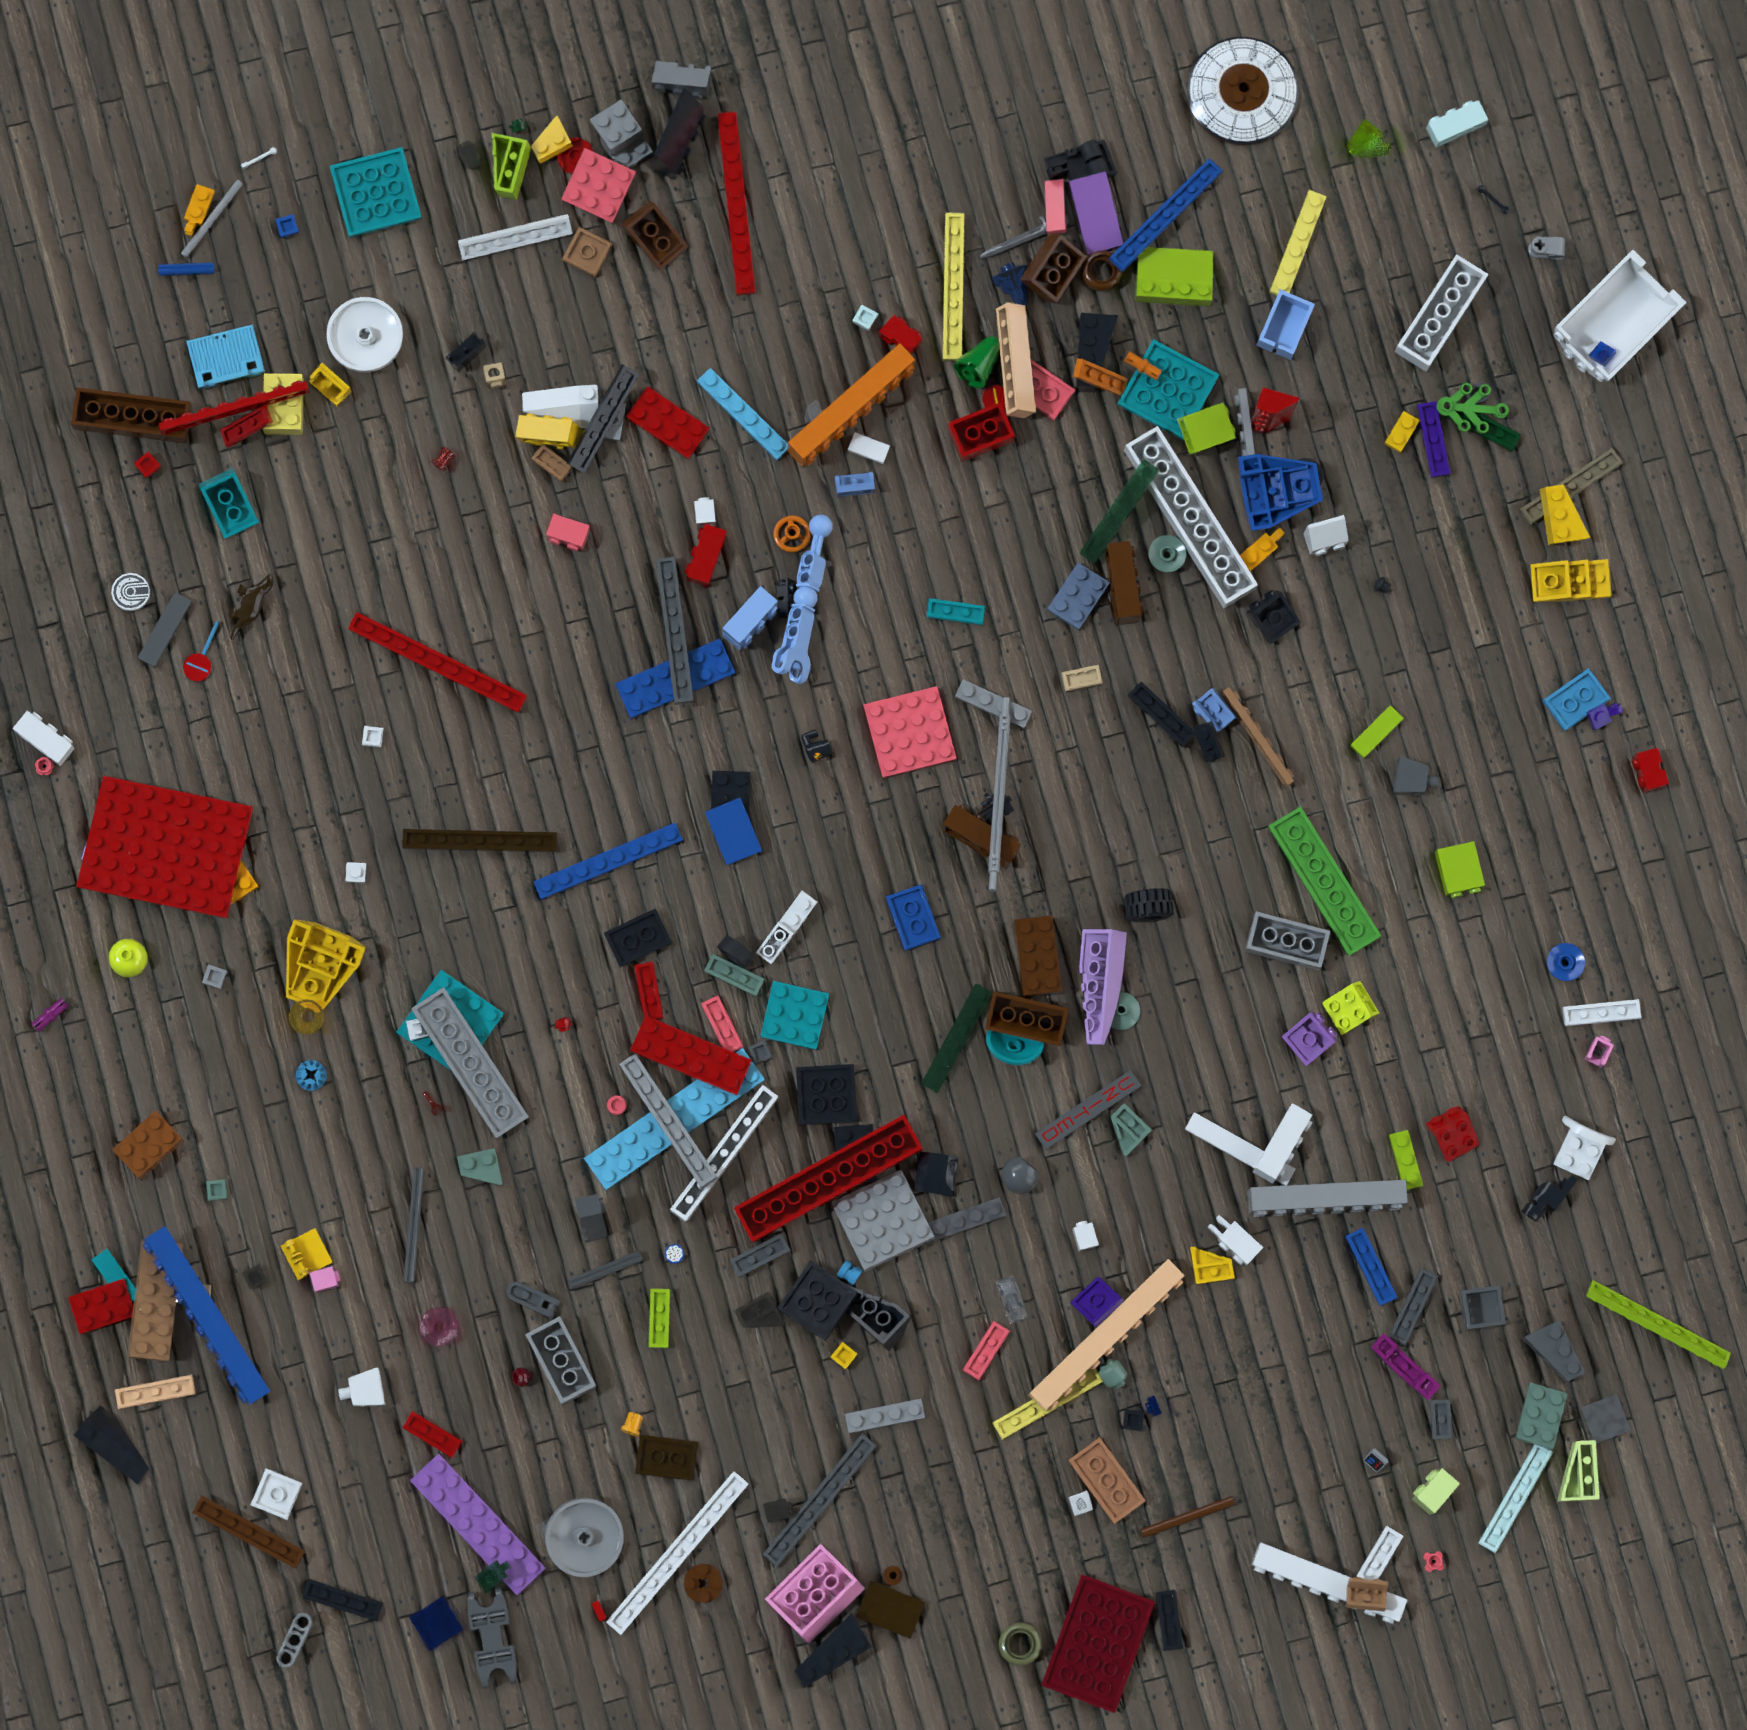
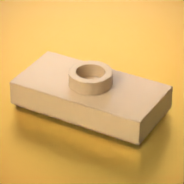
M1099 665L1061 672L1065 692L1103 683Z

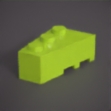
M492 133L495 191L499 197L517 200L532 147L527 140Z

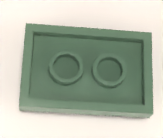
M1530 1382L1515 1439L1553 1450L1567 1393Z

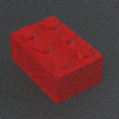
M1001 402L948 422L947 426L961 462L1012 443L1015 439L1014 432Z

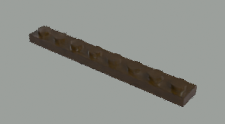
M403 829L402 848L557 852V832Z

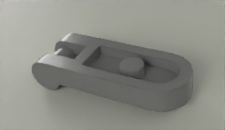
M512 1282L506 1290L510 1300L551 1319L555 1316L554 1311L556 1307H559L561 1303L560 1300L520 1282ZM544 1301L549 1302L547 1309L542 1308Z

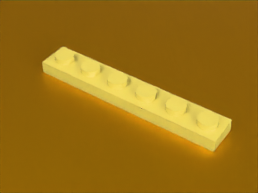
M1311 190L1308 191L1269 293L1276 296L1280 290L1290 293L1327 196Z

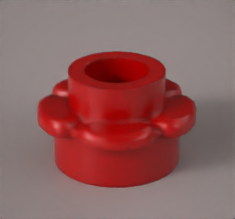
M569 1017L554 1021V1029H558L559 1032L570 1030L572 1025Z

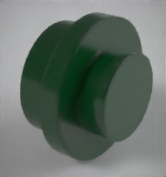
M522 118L511 121L512 125H509L512 133L527 129V121L523 122Z

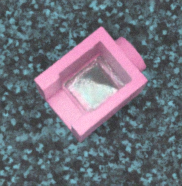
M1604 1036L1595 1037L1584 1060L1602 1068L1614 1044H1611V1040Z

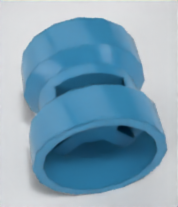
M846 1260L836 1276L841 1279L845 1278L848 1284L853 1286L863 1270L852 1266V1262Z

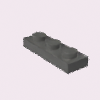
M779 1234L730 1260V1263L739 1278L790 1252V1249L783 1235Z

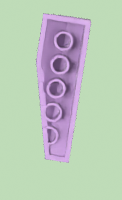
M1083 929L1079 971L1083 976L1081 991L1084 992L1085 996L1083 1010L1086 1011L1087 1016L1085 1019L1087 1044L1104 1045L1113 1021L1123 976L1126 932L1112 929Z

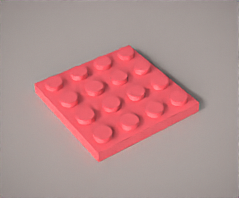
M937 686L863 704L882 779L957 759Z

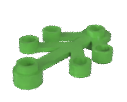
M1469 383L1462 384L1460 390L1451 398L1443 397L1437 402L1438 412L1443 416H1450L1461 432L1468 431L1470 423L1467 420H1462L1456 411L1463 412L1476 426V430L1480 434L1486 433L1489 425L1486 422H1482L1475 413L1493 414L1497 419H1504L1509 414V407L1504 403H1499L1496 406L1474 405L1482 397L1490 394L1491 388L1487 384L1480 386L1478 391L1464 404L1456 402L1463 395L1471 393L1472 386ZM1464 386H1467L1469 388L1468 392H1465L1463 390ZM1482 387L1487 388L1486 394L1482 392ZM1444 403L1449 404V409L1444 408ZM1500 407L1505 409L1504 414L1499 412ZM1465 423L1467 429H1462L1461 424ZM1481 424L1485 426V431L1480 430Z

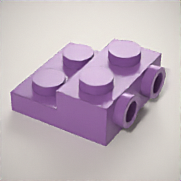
M1314 1011L1310 1012L1282 1036L1306 1066L1338 1041L1335 1030L1332 1027L1327 1028L1323 1023L1325 1021L1324 1017L1319 1012L1315 1014Z

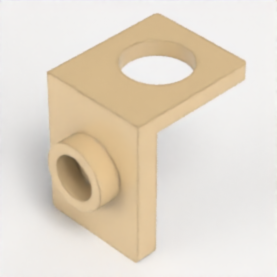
M502 363L483 366L487 388L496 389L506 385ZM496 368L499 370L500 375L490 377L489 371Z

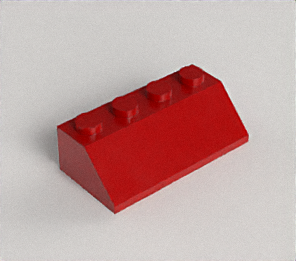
M1262 387L1251 418V428H1253V431L1258 433L1269 432L1289 421L1299 401V397Z

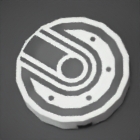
M127 573L115 580L112 585L111 594L113 601L118 607L125 611L133 612L140 610L148 602L150 589L142 576Z

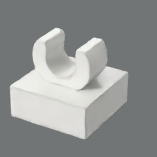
M418 1019L406 1021L410 1041L429 1037Z

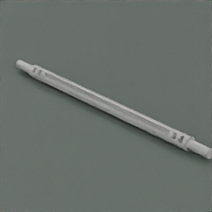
M1008 697L1002 698V712L999 715L988 874H990L988 890L990 892H996L997 875L1000 871L1011 720L1009 715L1010 698Z

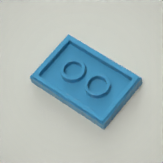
M1588 668L1542 702L1565 732L1588 716L1586 713L1588 710L1602 703L1605 704L1611 698Z

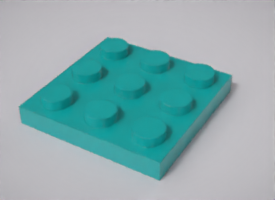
M773 981L760 1038L817 1050L829 993Z

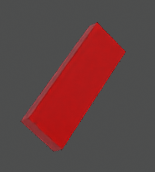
M267 405L260 406L220 430L226 447L234 446L273 423Z
M653 962L634 965L644 1017L646 1015L656 1020L664 1019Z
M413 1411L402 1427L451 1458L454 1457L463 1442Z

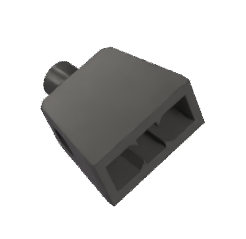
M1400 756L1397 760L1392 795H1424L1426 787L1437 788L1439 777L1428 775V765Z

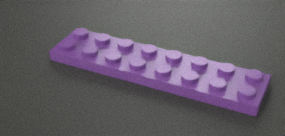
M440 1454L435 1456L410 1480L516 1595L523 1591L546 1569Z

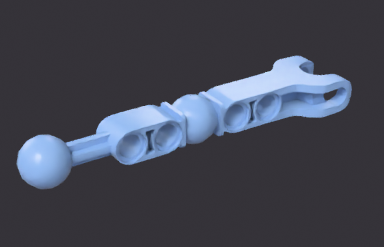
M822 514L814 516L809 523V530L813 535L811 550L806 551L801 557L797 575L798 583L796 584L798 589L794 594L795 604H792L789 612L782 646L774 652L772 670L778 674L789 672V678L797 684H802L807 680L811 667L808 646L814 622L813 613L815 609L813 607L817 602L816 592L820 590L826 561L820 556L824 537L830 535L833 529L830 518Z

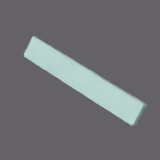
M1537 1445L1532 1447L1478 1544L1493 1553L1497 1552L1553 1453L1551 1450Z

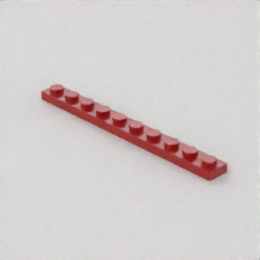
M736 111L717 113L737 296L755 294V283Z
M358 612L355 613L348 627L349 631L514 712L519 713L527 699V695Z

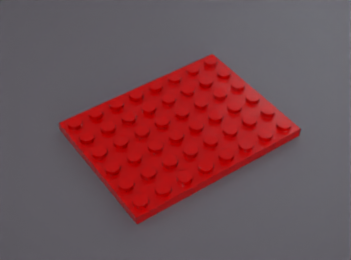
M103 776L76 887L228 919L254 808L244 804Z

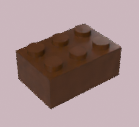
M1049 234L1020 281L1044 301L1057 303L1087 256L1062 235Z

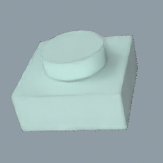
M861 305L852 322L869 331L878 313Z

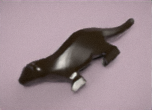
M268 574L261 582L249 588H245L240 584L237 593L243 597L241 607L237 611L234 607H231L229 613L231 620H239L233 628L231 640H234L241 628L249 625L259 616L262 600L274 584L271 574Z

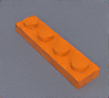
M1077 359L1074 378L1121 397L1127 387L1128 378L1084 359Z

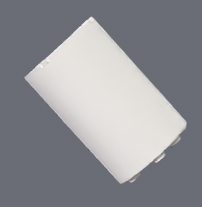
M1634 250L1554 330V337L1564 349V355L1570 360L1573 359L1581 372L1589 373L1600 382L1609 381L1686 303L1674 289L1668 293L1642 267L1646 262Z

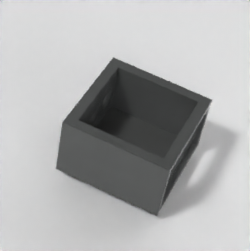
M1500 1285L1459 1292L1464 1331L1506 1324Z

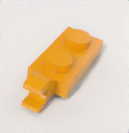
M196 185L184 216V220L188 221L184 229L186 235L193 236L196 226L203 225L215 190Z
M1278 528L1270 537L1265 533L1240 555L1250 572L1278 548L1276 542L1285 534L1281 528Z

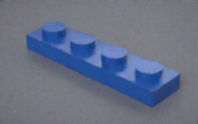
M1361 1228L1345 1236L1378 1305L1381 1306L1398 1298L1364 1229Z

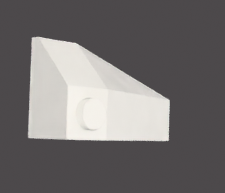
M581 385L522 393L523 412L535 414L543 418L544 415L553 416L555 419L569 417L580 428H586L599 406L598 386Z

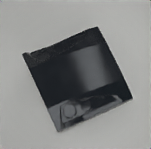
M920 1152L914 1192L953 1197L958 1157Z

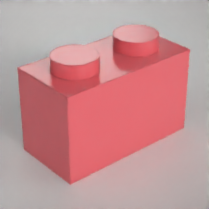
M553 514L546 538L554 545L559 546L563 544L572 551H578V549L583 551L590 531V525Z

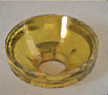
M300 1000L292 1006L289 1012V1022L298 1033L305 1035L313 1034L323 1025L324 1011L313 1000ZM311 1011L314 1014L313 1021L306 1022L303 1018L304 1012Z

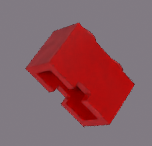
M893 315L879 331V337L889 345L893 343L896 346L900 343L911 355L922 344L923 338L921 333L915 328L911 329L908 327L907 322L900 316L896 317Z
M1658 748L1636 753L1633 756L1632 765L1634 770L1638 772V785L1640 789L1643 788L1644 793L1664 788L1669 784L1665 769L1661 770L1659 763H1662Z

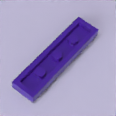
M1433 401L1417 404L1431 478L1450 475V468L1437 403Z

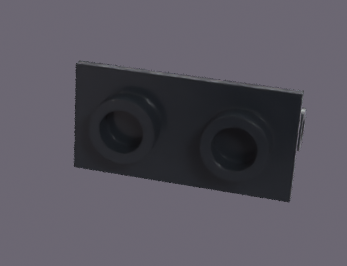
M786 577V580L780 579L779 583H777V597H784V600H779L777 605L779 618H787L792 604H795L796 583Z

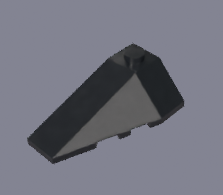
M850 1286L859 1294L846 1313L889 1352L902 1338L911 1317L897 1304Z
M101 1405L83 1422L74 1434L77 1439L136 1484L142 1480L150 1469L118 1419Z

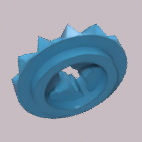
M307 1060L296 1069L295 1078L301 1088L307 1091H314L324 1085L327 1073L325 1067L320 1062ZM306 1069L311 1072L316 1071L314 1074L316 1082L311 1078L306 1079L308 1076Z

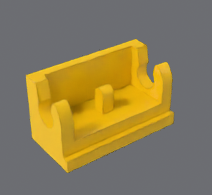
M323 363L310 376L309 382L337 407L351 393L350 387Z

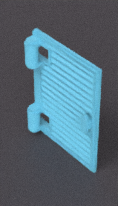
M253 324L187 341L198 388L206 389L243 377L258 376L265 372ZM256 362L257 368L247 369L246 364ZM212 374L213 379L203 381L202 375Z

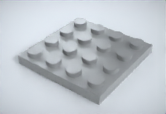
M902 1170L831 1202L864 1272L935 1239Z

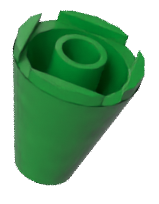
M987 337L958 358L953 365L958 377L961 380H968V385L971 387L982 388L986 384L1000 354L999 339Z

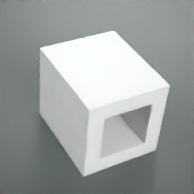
M704 497L694 501L697 528L704 527L705 524L716 526L713 500Z
M1087 1221L1076 1223V1227L1072 1230L1078 1251L1097 1247L1099 1244L1093 1223H1087Z

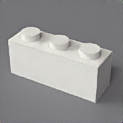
M26 711L13 727V730L49 759L61 766L74 750V747L71 745L73 741L65 735L62 737L56 733L58 730L50 723L45 725L41 722L43 718L37 713L33 712L31 714Z

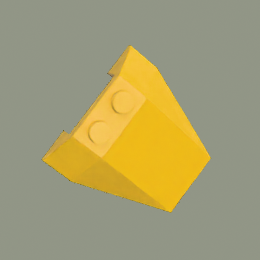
M294 919L287 937L286 998L323 1011L359 967L366 947L353 937L315 922Z

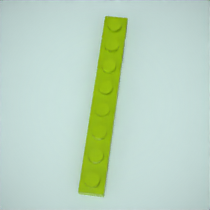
M1594 1280L1589 1285L1586 1297L1592 1301L1598 1302L1609 1310L1615 1311L1628 1320L1643 1326L1645 1329L1655 1332L1662 1338L1672 1341L1679 1347L1689 1350L1715 1366L1724 1369L1728 1364L1731 1353Z

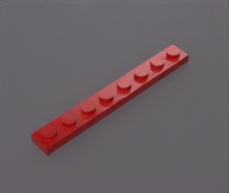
M296 381L288 387L278 386L273 391L267 393L261 391L254 394L255 396L240 397L236 399V402H222L218 404V407L211 409L210 407H205L194 414L191 412L184 413L180 418H166L162 423H159L162 435L257 409L262 405H271L299 397L310 392L306 381Z

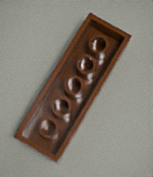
M77 387L71 425L74 430L187 444L189 428L162 435L159 423H162L166 418L176 419L180 418L184 413H192V405L190 401Z

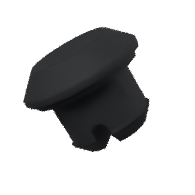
M1380 577L1374 585V590L1386 593L1391 586L1390 583L1385 581V577Z

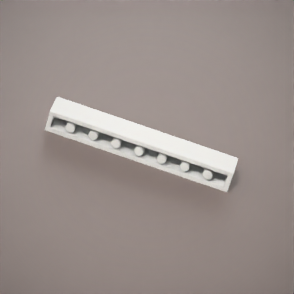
M764 1085L761 1086L706 1160L718 1179L778 1100V1096ZM693 1178L671 1207L670 1212L686 1223L718 1179L701 1189L695 1178Z
M1258 1544L1251 1566L1255 1567V1571L1265 1574L1267 1571L1273 1574V1578L1284 1581L1285 1578L1292 1581L1291 1585L1301 1589L1302 1586L1310 1588L1309 1592L1319 1596L1321 1593L1328 1595L1327 1599L1336 1603L1339 1600L1346 1602V1586L1351 1577L1269 1545ZM1386 1591L1385 1612L1365 1610L1364 1613L1375 1617L1376 1614L1383 1617V1621L1394 1624V1621L1400 1622L1407 1599Z

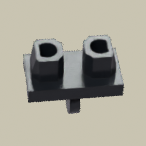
M985 793L983 795L985 801L981 803V806L985 809L977 815L983 817L992 826L994 794L990 796L988 793ZM1009 795L1004 796L1003 814L1005 816L1014 811L1010 803L1012 799Z

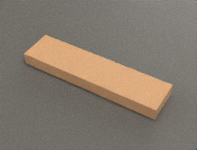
M193 1375L115 1389L118 1409L196 1395Z

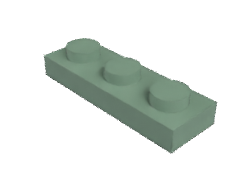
M712 954L704 970L705 973L755 997L765 980Z

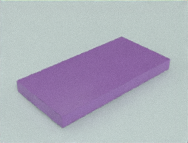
M1106 171L1070 180L1069 184L1086 254L1123 245Z

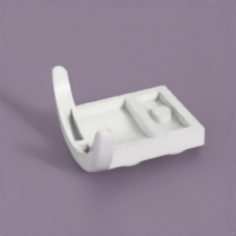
M1563 1116L1562 1122L1570 1129L1553 1164L1589 1180L1605 1145H1613L1616 1139L1592 1130L1568 1116Z

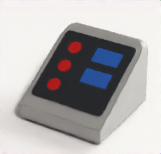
M1371 1449L1363 1459L1375 1472H1379L1389 1462L1376 1449Z

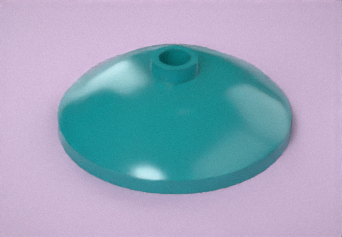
M988 1030L986 1036V1044L991 1054L998 1060L1011 1065H1025L1035 1061L1041 1055L1044 1042Z

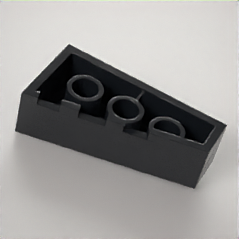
M1080 314L1077 359H1084L1100 367L1103 366L1118 315ZM1076 378L1075 392L1094 393L1095 386Z

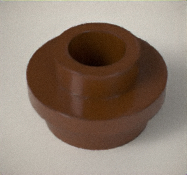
M889 1566L884 1570L883 1578L887 1584L897 1585L901 1582L903 1573L899 1567ZM890 1572H895L897 1577L891 1579L889 1577Z

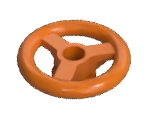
M786 516L775 525L773 537L780 549L794 553L803 550L809 544L811 532L808 523L801 517ZM794 521L800 523L804 527L806 533L805 536L800 534V529L796 524H794ZM788 522V526L785 528V536L780 539L779 530L783 524ZM795 531L796 534L794 536L789 535V532ZM797 539L802 541L796 547L784 545L789 540Z

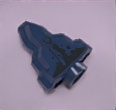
M1015 263L1006 264L1000 268L1001 273L992 277V280L996 287H1001L1004 294L1011 296L1015 304L1026 307L1028 300L1027 286L1020 279L1028 266L1021 265L1016 267Z

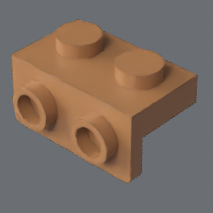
M1349 1578L1346 1586V1608L1385 1612L1388 1582L1381 1579Z

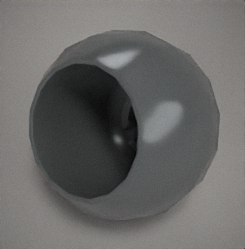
M1015 1156L1004 1164L1001 1177L1003 1184L1008 1190L1013 1193L1024 1194L1036 1187L1039 1182L1040 1172L1022 1157Z

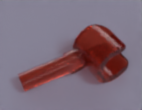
M427 1091L423 1092L431 1106L432 1114L436 1115L433 1111L435 1106H439L443 1112L442 1106L436 1104Z

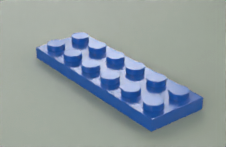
M721 639L687 652L692 692L735 675L734 668ZM669 661L615 683L630 719L674 701Z

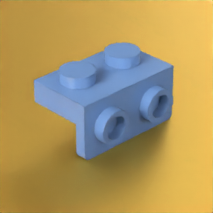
M1214 687L1192 703L1193 709L1198 716H1202L1206 722H1213L1216 732H1220L1237 718L1236 714Z

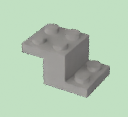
M622 100L590 119L591 124L600 135L602 146L612 161L630 169L653 154V151L642 137L641 127Z

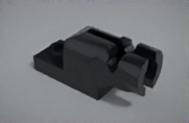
M1573 1175L1568 1178L1564 1177L1558 1185L1561 1187L1560 1189L1549 1181L1539 1185L1530 1198L1534 1205L1527 1203L1522 1209V1213L1537 1222L1548 1211L1547 1208L1554 1212L1578 1179Z

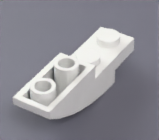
M802 890L756 953L772 964L802 926L818 901Z

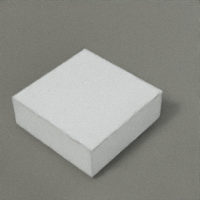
M364 726L362 746L381 748L384 728Z

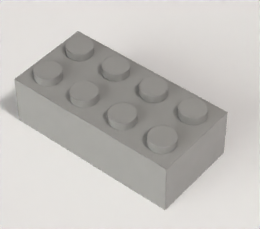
M1256 911L1244 952L1319 971L1322 967L1330 931Z
M560 1316L525 1334L561 1405L596 1388Z

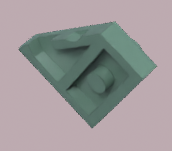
M1125 1103L1110 1117L1125 1157L1152 1131Z

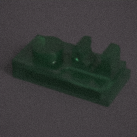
M496 1560L474 1578L486 1594L508 1577L506 1570L511 1568L507 1561L500 1565Z

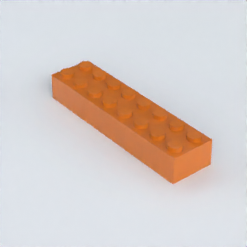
M899 343L788 442L787 452L802 468L806 464L810 466L817 459L815 456L820 452L822 454L830 448L829 444L832 441H838L848 427L851 429L858 423L857 419L862 415L865 417L872 410L871 407L875 403L880 404L886 398L885 394L890 390L892 392L896 390L903 378L908 379L914 373L915 359Z

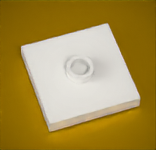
M265 1469L251 1505L288 1520L303 1483Z

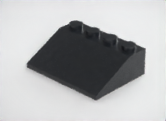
M685 88L681 91L654 153V172L674 180L677 175L682 174L684 169L682 163L685 158H689L692 150L689 147L692 141H696L699 134L697 129L699 125H703L706 118L704 107Z

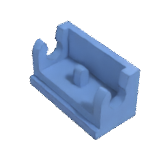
M873 472L835 476L837 497L875 493Z

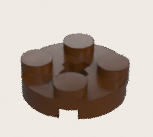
M699 1564L687 1571L683 1585L687 1596L691 1600L698 1603H707L719 1596L723 1581L720 1572L715 1567L709 1564ZM700 1578L702 1580H704L705 1578L708 1580L707 1588L702 1587L700 1589L698 1587L700 1584L698 1580Z

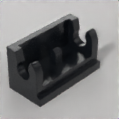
M473 332L445 359L459 372L486 348V343L477 336L476 332Z

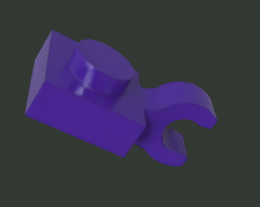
M1602 703L1586 713L1592 728L1596 730L1612 722L1610 716L1622 713L1623 709L1621 704L1617 705V703L1606 707Z

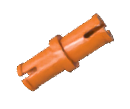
M1129 351L1124 362L1138 369L1139 373L1143 372L1154 380H1157L1162 372L1161 369L1148 363L1147 359L1143 360L1131 351Z

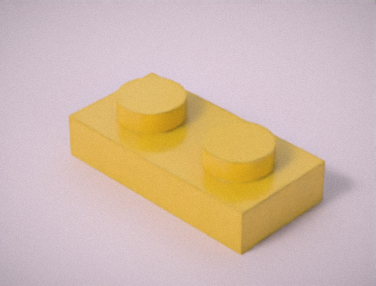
M1403 411L1384 444L1401 453L1420 420Z

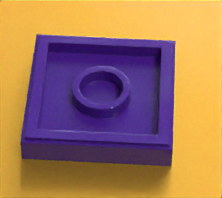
M1098 1276L1070 1303L1093 1326L1097 1327L1124 1300Z

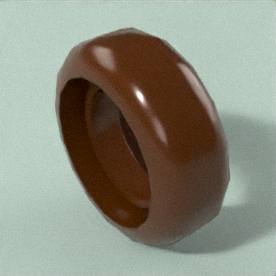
M1099 250L1086 257L1082 264L1081 275L1089 288L1105 292L1118 285L1122 272L1109 261V257L1113 253ZM1099 261H1105L1112 267L1113 274L1108 280L1099 281L1092 276V265Z

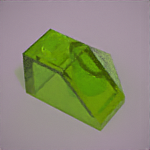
M1366 119L1362 121L1347 144L1350 153L1361 158L1387 156L1392 146L1389 142L1384 143L1381 131Z

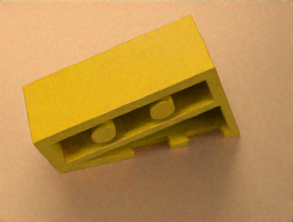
M527 413L526 416L519 415L515 437L522 443L539 446L542 444L555 445L557 449L563 450L564 446L575 449L584 430L569 417L555 419L553 416L544 415L543 418Z
M1564 484L1541 488L1540 495L1548 545L1589 539L1590 536Z

